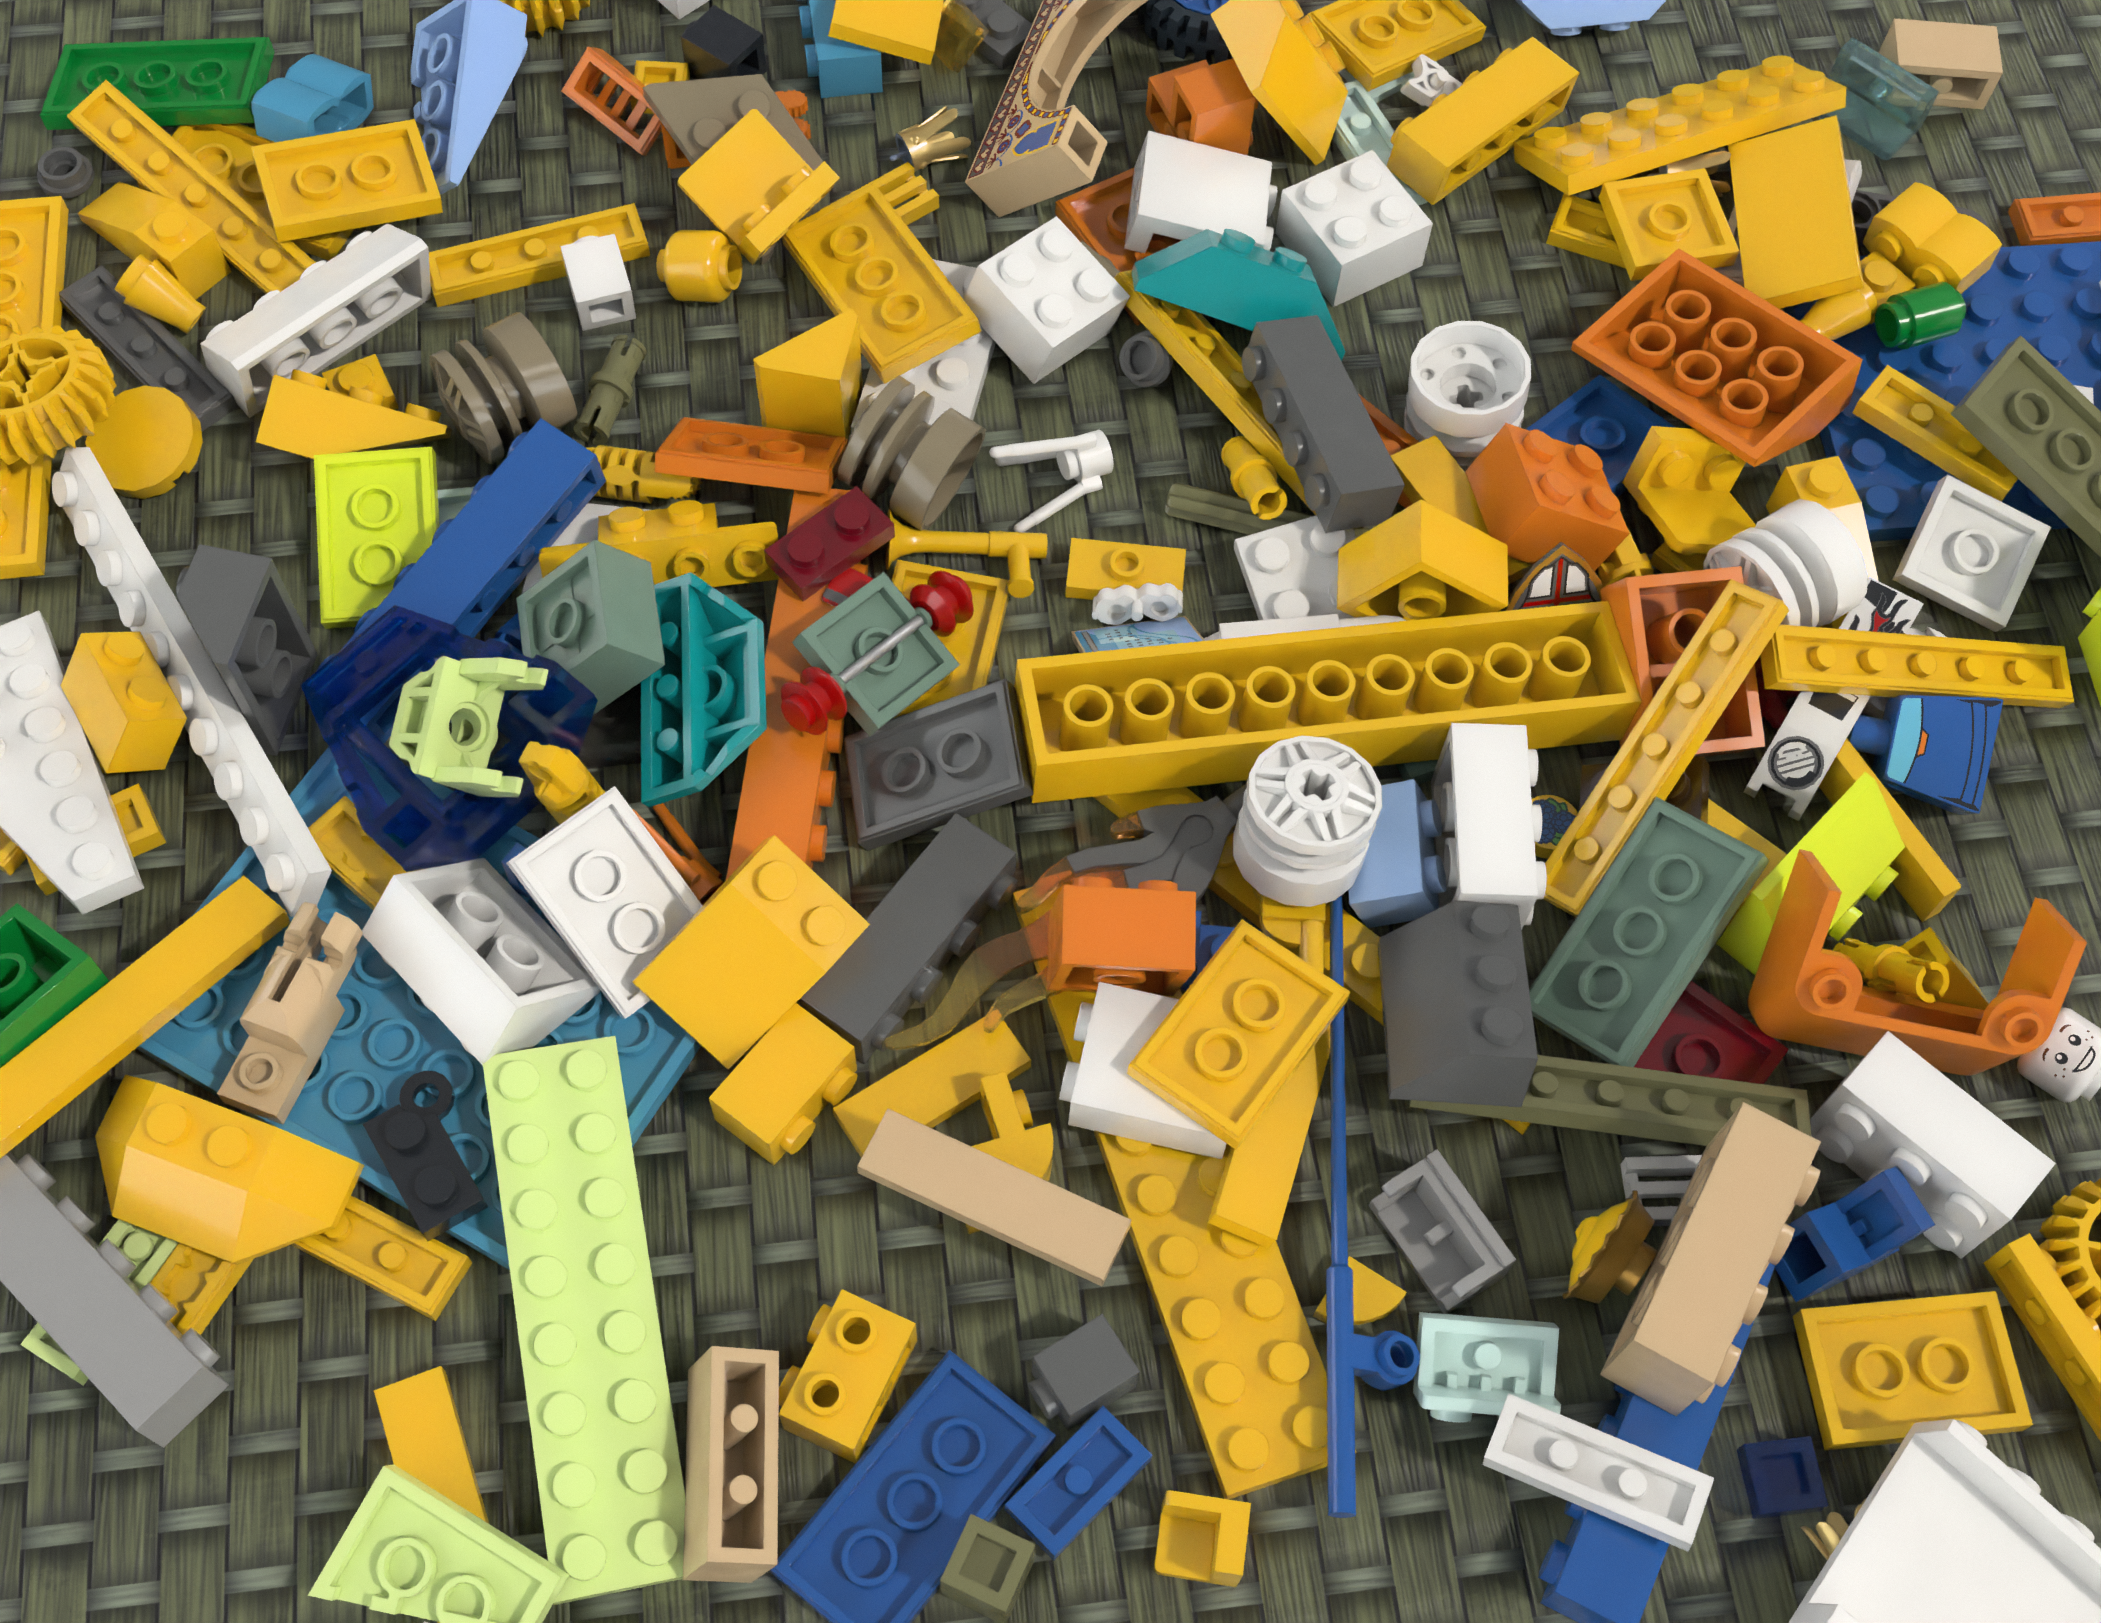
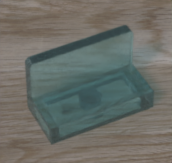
M1852 37L1840 49L1828 77L1847 87L1846 107L1817 117L1824 119L1837 115L1841 133L1887 161L1921 129L1939 91Z

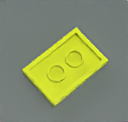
M432 447L314 455L321 624L325 629L356 627L359 619L368 610L377 608L393 590L394 582L402 569L411 563H416L432 545L433 536L440 527L436 453Z

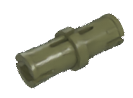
M615 336L601 371L592 374L588 383L590 395L579 419L576 420L573 427L575 434L587 443L594 429L597 433L593 440V445L606 444L620 409L629 405L633 396L631 384L641 362L647 354L645 346L635 338L632 339L628 350L625 351L623 348L628 336Z

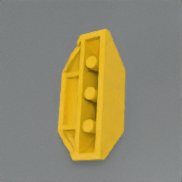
M129 1075L124 1076L95 1135L112 1217L236 1265L287 1247L313 1234L319 1235L335 1229L364 1168L363 1164L278 1127L158 1082Z

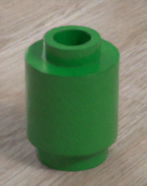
M1943 281L1892 295L1886 303L1881 304L1877 308L1875 326L1878 336L1886 346H1897L1900 349H1909L1953 336L1959 332L1962 321L1965 318V301L1957 290L1949 283Z

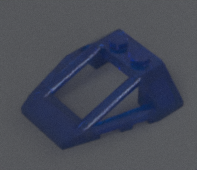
M397 605L390 608L301 684L321 734L329 745L339 768L337 771L343 785L349 792L356 807V815L362 829L369 838L406 872L471 861L485 853L540 803L534 793L532 782L519 763V759L528 742H539L540 745L550 744L565 748L566 750L569 749L578 757L598 702L593 692L554 660L537 654L534 658L513 652L508 644L491 638L484 642L459 633L454 625ZM442 656L458 661L461 660L459 657L463 659L501 657L528 662V668H544L548 670L543 690H521L508 701L509 705L503 700L497 728L510 742L489 759L487 769L503 772L502 776L523 778L521 793L518 798L480 797L455 789L442 801L360 719L427 661L434 665ZM358 754L401 795L390 806L387 805Z

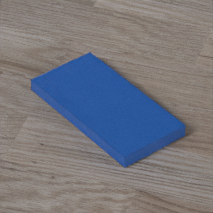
M949 1350L777 1559V1565L770 1569V1571L829 1623H912L941 1587L940 1579L970 1514L991 1523L1055 1442L1056 1435Z

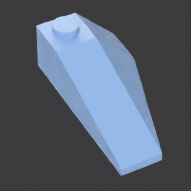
M453 0L416 24L410 71L411 84L421 88L422 102L419 101L413 107L414 119L416 122L424 125V135L421 139L440 195L460 184L527 51L528 42L525 37L527 14L499 0Z

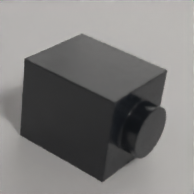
M715 5L698 20L691 22L681 35L684 63H688L690 76L696 80L755 74L763 75L767 72L763 33Z

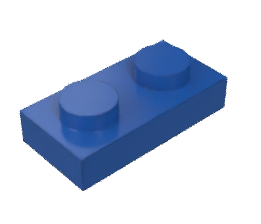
M1102 1406L1005 1504L1004 1510L1054 1561L1151 1461L1153 1455Z

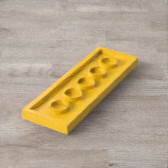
M1772 56L1764 59L1762 65L1746 70L1723 71L1717 75V79L1701 84L1678 85L1672 89V93L1653 99H1634L1629 101L1625 108L1609 113L1594 112L1586 114L1577 123L1564 127L1541 128L1535 131L1534 136L1514 142V158L1517 164L1570 196L1601 186L1606 182L1617 181L1845 108L1847 87L1825 77L1823 72L1810 70L1794 62V59L1789 56Z

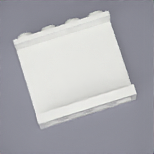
M1955 1419L1914 1423L1789 1623H2101V1548L2093 1542L2095 1539L2094 1535L2084 1524L2068 1515L2061 1514L2040 1495L2041 1489L2031 1477L2015 1468L2008 1467L1986 1448V1439L1975 1428Z

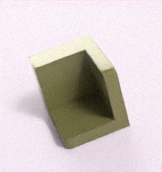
M970 1514L940 1579L941 1594L994 1621L1007 1623L1035 1560L1036 1544Z

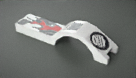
M1869 577L1865 597L1859 606L1848 612L1839 629L1907 634L1924 603ZM1801 691L1747 784L1744 793L1755 798L1762 784L1795 801L1788 816L1799 821L1871 696Z

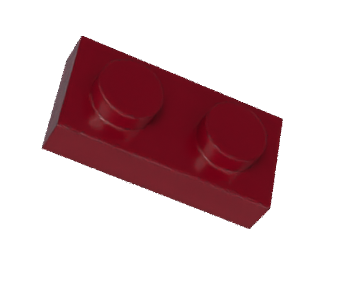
M856 486L765 549V561L802 601H805L829 584L833 578L853 567L894 538V523Z

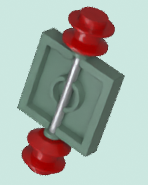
M935 571L929 576L927 585L918 584L912 588L909 603L885 572H882L802 631L792 643L811 666L801 672L800 683L788 681L781 688V710L788 723L798 731H805L812 735H821L827 730L828 719L840 720L846 715L848 710L870 737L942 681L960 664L937 636L947 637L951 635L955 630L956 623H966L972 618L974 612L973 597L966 582L946 571Z

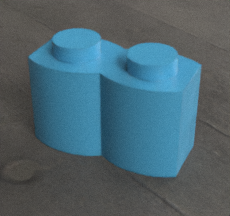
M310 54L301 58L288 69L285 78L273 79L254 95L252 114L255 121L256 135L273 142H281L355 129L365 121L374 107L371 74L317 54Z

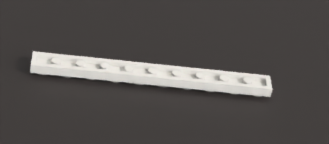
M66 447L60 472H56L52 479V493L56 504L59 507H63L74 527L77 542L85 547L96 567L99 582L103 586H107L116 602L124 626L129 627L132 632H141L187 717L184 726L189 733L192 749L204 760L214 778V785L218 796L222 800H226L239 823L243 841L253 848L263 866L268 886L273 892L278 893L290 917L295 916L299 907L304 902L316 904L317 906L332 871L90 447H76V449Z

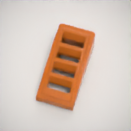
M588 46L561 92L641 155H647L661 132L660 120L655 113L641 136L634 131L646 109L652 110L643 97V87L645 85L603 49ZM606 74L610 78L597 97L593 92L603 75ZM618 85H620L624 90L613 108L610 109L607 103ZM634 96L639 101L626 122H624L620 117Z

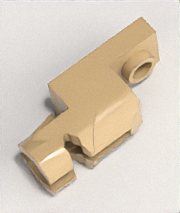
M304 902L299 907L285 931L283 946H277L265 969L262 980L240 1017V1024L249 1037L217 1092V1095L224 1103L282 1125L285 1123L345 1011L336 995L357 955L356 947L363 934L355 922L338 912L334 913L329 924L325 923L317 916L319 909L316 904ZM322 947H324V954L326 955L324 962L317 960Z

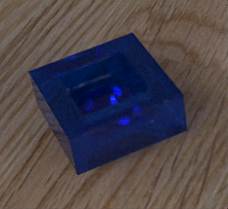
M1811 1436L1747 1443L1736 1450L1753 1519L1819 1512L1828 1507Z

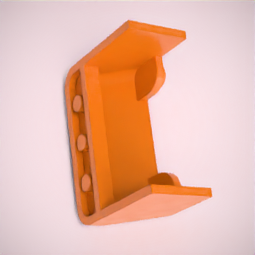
M1799 849L1748 996L1749 1011L1762 1032L1776 1039L1865 1056L1885 1033L1889 1031L1938 1071L1964 1076L1979 1074L2031 1052L2048 1039L2087 944L2086 940L2048 900L2035 897L1997 997L1988 1004L1985 1010L1941 1001L1933 1003L1923 1002L1909 995L1863 986L1860 970L1851 958L1843 953L1822 948L1842 892L1811 851Z

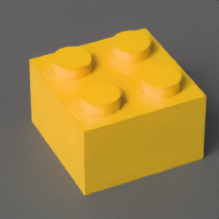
M1423 500L1417 501L1338 549L1337 609L1353 617L1390 615L1399 616L1409 621L1498 612L1508 606V545Z

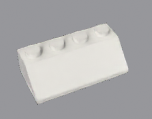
M388 223L373 233L366 231L357 235L347 245L346 250L328 262L322 260L312 264L302 273L300 280L281 292L274 290L265 294L256 302L252 311L235 322L228 320L214 327L207 335L206 340L200 343L207 369L233 395L235 402L249 418L265 408L274 375L290 379L293 369L316 375L431 299L428 246L421 238Z

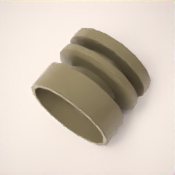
M515 312L483 328L482 337L488 355L485 358L466 339L455 343L457 360L447 350L443 349L429 356V364L438 385V394L448 416L463 438L468 440L481 458L489 464L504 458V448L501 439L510 448L516 437L523 433L519 419L523 418L532 428L542 418L559 429L576 420L577 417L573 395L554 355L531 321L521 312Z
M898 376L890 381L879 393L855 425L838 468V479L853 488L864 481L862 492L869 499L873 500L881 495L892 483L896 484L890 499L889 510L922 531L927 530L935 523L956 495L979 454L985 439L986 429L953 408L945 411L932 425L928 424L933 412L935 397L923 391L914 398L915 385Z

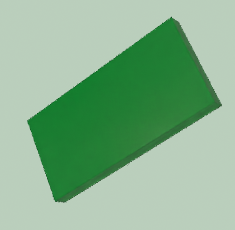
M269 37L65 44L39 116L47 130L77 129L67 115L99 85L107 80L159 126L255 123L252 114V101L256 92L266 85L275 51Z

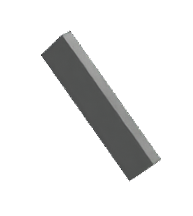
M102 265L59 292L62 308L139 386L166 388L182 398L201 422L202 431L238 408L233 395L155 317L123 303L125 297L114 290L118 280Z

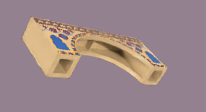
M1148 0L1042 1L965 180V183L998 217L1013 213L1093 181L1108 142L1075 105L1065 108V104L1074 82L1094 51L1127 16Z

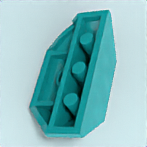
M1206 229L1135 262L1131 274L1135 291L1251 331L1254 330L1256 322L1318 315L1340 360L1342 361L1346 351L1311 267L1306 264L1307 259L1303 255L1293 250L1277 247L1275 252H1271L1254 246L1256 242L1253 238L1237 230L1224 229L1223 234Z
M692 572L654 585L665 665L641 681V803L647 807L702 791L767 729L764 623Z

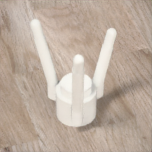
M1100 429L1074 437L992 447L989 451L990 456L996 458L995 463L1001 467L1057 458L1062 476L1066 480L1074 478L1078 482V484L1018 522L1014 526L1015 532H1025L1081 496L1101 490L1103 485L1100 476L1112 473L1114 467L1110 444Z

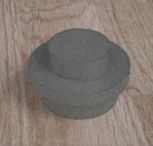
M1149 331L1139 332L1129 338L1121 349V369L1128 379L1137 386L1155 387L1168 377L1172 369L1173 357Z

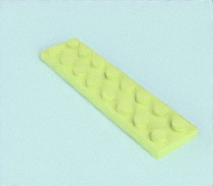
M610 1036L495 1054L483 1063L547 1557L550 1563L569 1574L554 1601V1605L683 1579L686 1497L616 1037Z

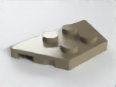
M762 74L652 83L643 87V97L691 165L752 109H757L813 171L823 163L818 153ZM776 243L758 259L761 265L769 261Z

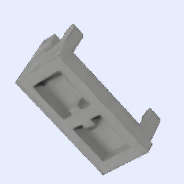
M1438 1149L1385 1183L1381 1187L1384 1192L1373 1198L1368 1205L1443 1314H1448L1503 1279L1516 1261V1258Z

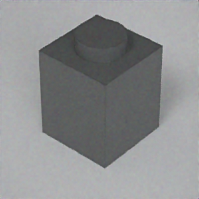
M1101 1314L1033 1356L1031 1374L1035 1379L1028 1383V1387L1045 1417L1050 1420L1058 1415L1067 1431L1094 1415L1102 1406L1110 1405L1135 1389L1140 1371L1104 1315Z

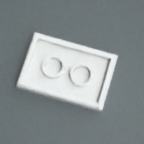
M615 786L506 863L622 1019H626L651 1000L632 981L702 907L700 901Z

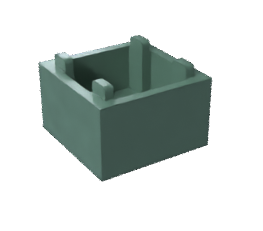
M593 540L516 598L523 661L528 662V668H544L548 670L543 690H527V697L530 702L587 720L665 665L652 568L649 561Z

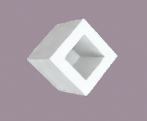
M615 234L602 237L586 236L572 244L560 246L568 282L583 331L636 319L632 290Z

